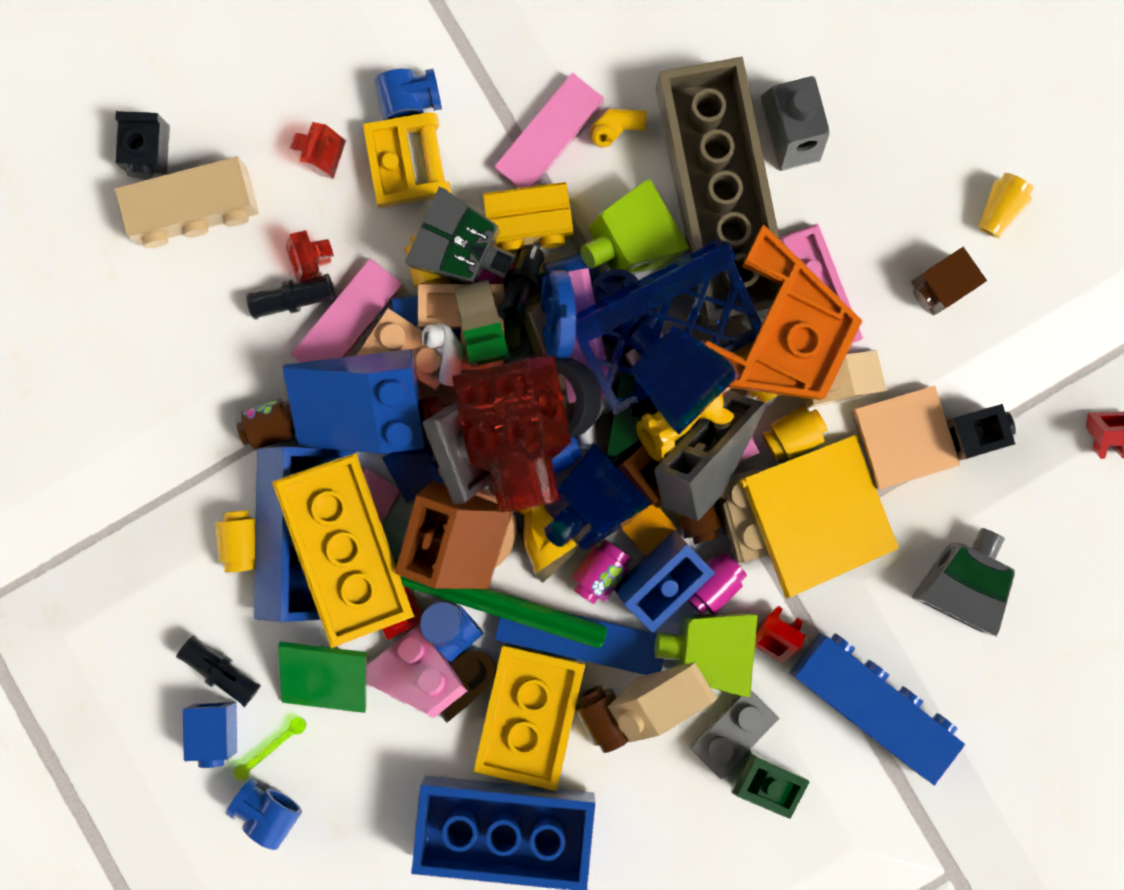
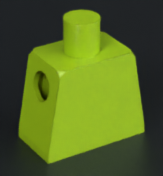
M648 179L599 214L589 227L593 240L582 245L580 253L585 264L591 269L606 262L610 270L623 269L632 274H638L674 263L690 247L651 179Z
M749 612L717 613L716 615L682 616L679 634L657 633L654 647L655 658L677 660L676 667L695 662L710 688L743 697H750L758 615Z

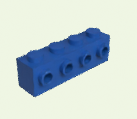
M818 633L788 673L915 773L935 786L966 745L954 735L958 728L939 713H936L932 718L921 710L920 707L924 701L906 687L902 686L897 691L889 685L886 680L890 675L869 659L865 664H862L851 654L855 647L841 636L834 633L829 638Z

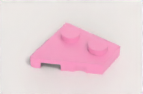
M420 624L366 666L367 686L373 687L403 704H408L432 718L436 717L467 692L446 658L432 643L424 638L421 633Z

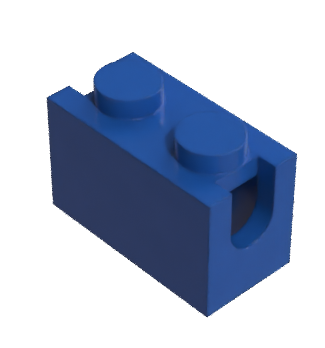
M674 530L622 579L615 592L623 604L653 633L702 587L715 572Z

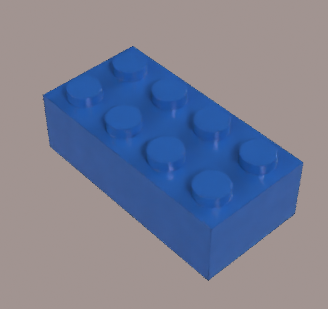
M425 775L420 784L411 874L563 890H587L596 804L594 792L566 789L553 791L536 786Z

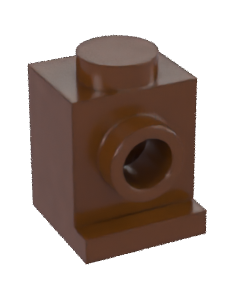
M641 442L637 443L606 471L611 477L615 476L640 508L654 505L655 508L662 506L654 469L661 462L654 460L647 453Z

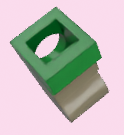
M485 280L454 288L461 315V326L466 349L472 367L510 359L489 281Z

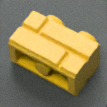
M566 182L483 193L486 218L498 225L500 229L499 236L494 244L495 246L512 254H517L523 245L541 243L542 249H554L565 246L566 239H573V224Z

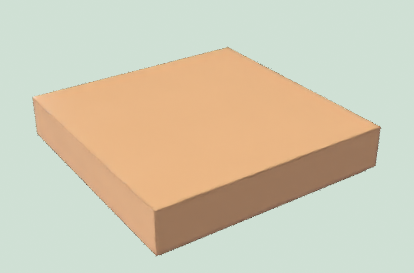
M935 385L852 410L877 490L960 466Z

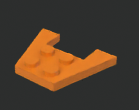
M763 224L742 267L781 286L754 342L744 359L706 341L686 382L709 383L721 387L822 401L826 399L863 320Z

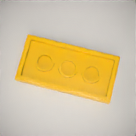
M356 453L271 482L330 648L414 617L400 575L395 574L396 564Z

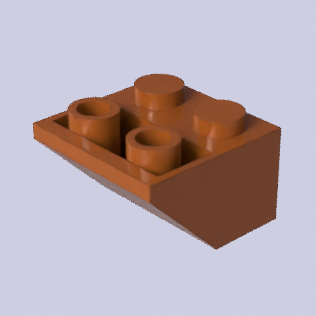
M432 481L416 495L395 574L434 589H488L513 509L477 496H473L466 503L453 505L447 486Z

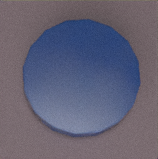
M555 270L548 272L543 279L541 309H543V313L546 315V324L542 328V334L547 354L551 358L568 359L573 352L576 333L574 290L568 271Z

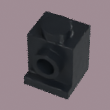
M116 111L115 120L118 122L115 163L127 172L128 176L134 178L150 179L153 177V173L167 174L170 125L158 113ZM136 140H142V146L136 149Z
M1003 404L946 420L959 460L1015 445L1013 435L1016 433L1015 423L1011 414L1004 410ZM975 425L980 426L984 431V436L981 440H978Z

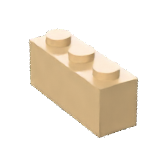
M238 156L115 188L126 235L138 245H143L144 248L163 246L169 242L168 238L183 234L184 237L201 236L209 232V227L224 224L227 227L239 226L247 223L250 216L259 214L248 168Z

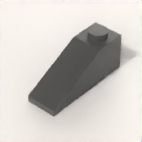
M728 392L723 397V408L733 413L732 421L727 424H716L708 419H702L654 469L663 508L696 521L702 518L724 493L765 411L764 402Z

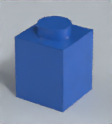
M236 702L194 703L183 708L184 761H198L199 768L224 766V760H228L237 753Z

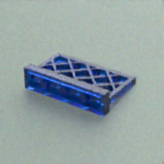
M716 239L576 313L575 339L592 373L596 376L598 385L614 415L689 376L697 359L696 356L685 353L693 329L713 335L711 343L719 346L721 338L728 340V342L719 347L731 353L754 341L762 322L733 261L736 259V256L729 242ZM723 271H726L731 282L726 301L706 295L711 277ZM700 284L698 292L689 290L692 287ZM681 293L696 297L688 321L667 315L673 297ZM736 296L742 307L734 305ZM703 300L724 306L716 330L695 324ZM662 304L660 312L651 310L654 307ZM732 309L745 313L752 328L738 337L724 334ZM643 313L657 317L649 342L628 335L634 318ZM665 320L685 326L678 350L657 344ZM624 324L621 333L613 330ZM603 334L619 338L611 362L595 357L588 342ZM626 340L647 347L640 370L619 365ZM655 350L675 356L670 373L662 377L647 373ZM683 359L690 360V362L681 366ZM600 365L609 367L606 377ZM616 370L637 376L632 393L617 400L611 389ZM645 379H648V380L653 381V382H651V383H649V384L643 386V383H644V380H645Z

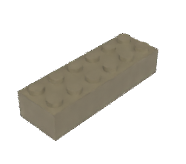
M743 56L660 71L656 93L685 239L690 247L688 254L703 328L765 317L781 285L742 267L763 224L779 240L780 237Z

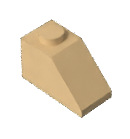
M868 351L847 354L826 399L821 401L802 398L803 405L810 409L887 391L878 352Z
M692 662L635 678L608 708L629 742H635L664 734L713 704L717 697L696 663Z

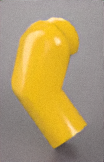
M608 109L592 125L590 139L596 146L606 148L624 130L645 131L647 112L646 110Z

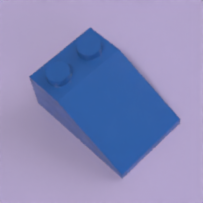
M413 349L283 365L282 369L298 446L378 454L425 448L424 417Z

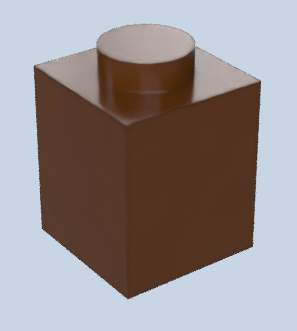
M963 246L919 275L911 283L915 287L913 293L918 303L925 310L930 309L933 315H936L987 282V279Z

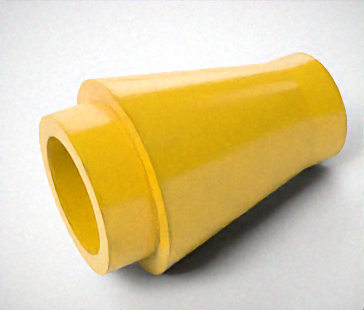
M1005 172L1000 180H994L977 228L992 237L1000 238L1008 225L1032 201L1030 194L1034 187L1026 180Z

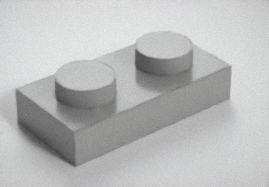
M751 690L750 697L738 695L689 748L722 779L780 718Z

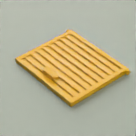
M858 435L840 440L738 481L739 487L745 490L785 598L793 597L899 549L859 446L860 437Z

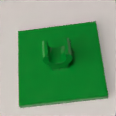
M279 642L278 654L282 703L366 713V652L339 649L337 646L330 648L328 645L313 646Z

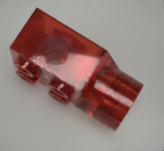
M554 355L524 359L452 376L469 462L491 472L499 513L517 511L559 501L552 460L572 442Z

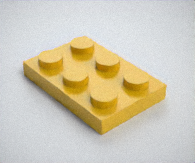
M503 644L473 772L557 791L585 663Z

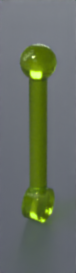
M303 717L293 718L287 730L246 764H239L234 768V778L239 781L246 780L250 775V770L291 736L303 733L307 727L306 720Z

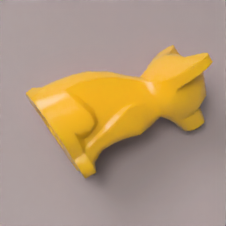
M692 382L689 399L671 403L653 415L646 413L638 421L636 431L647 453L654 460L661 462L664 459V455L675 448V441L686 434L699 418L708 419L716 424H727L732 421L734 415L729 410L723 408V395L717 386L709 383L700 384Z
M525 477L521 480L520 485L515 488L513 494H505L501 498L509 504L513 511L524 515V545L533 565V572L536 574L580 544L578 538H571L565 533L558 515L547 505V499L552 492L548 482L540 483Z

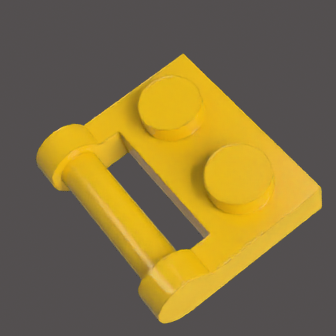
M421 113L363 124L376 203L379 209L433 200L439 186L451 193L450 182L445 181L436 133L440 126L436 113ZM414 132L420 133L429 183L419 185L416 183L408 133Z

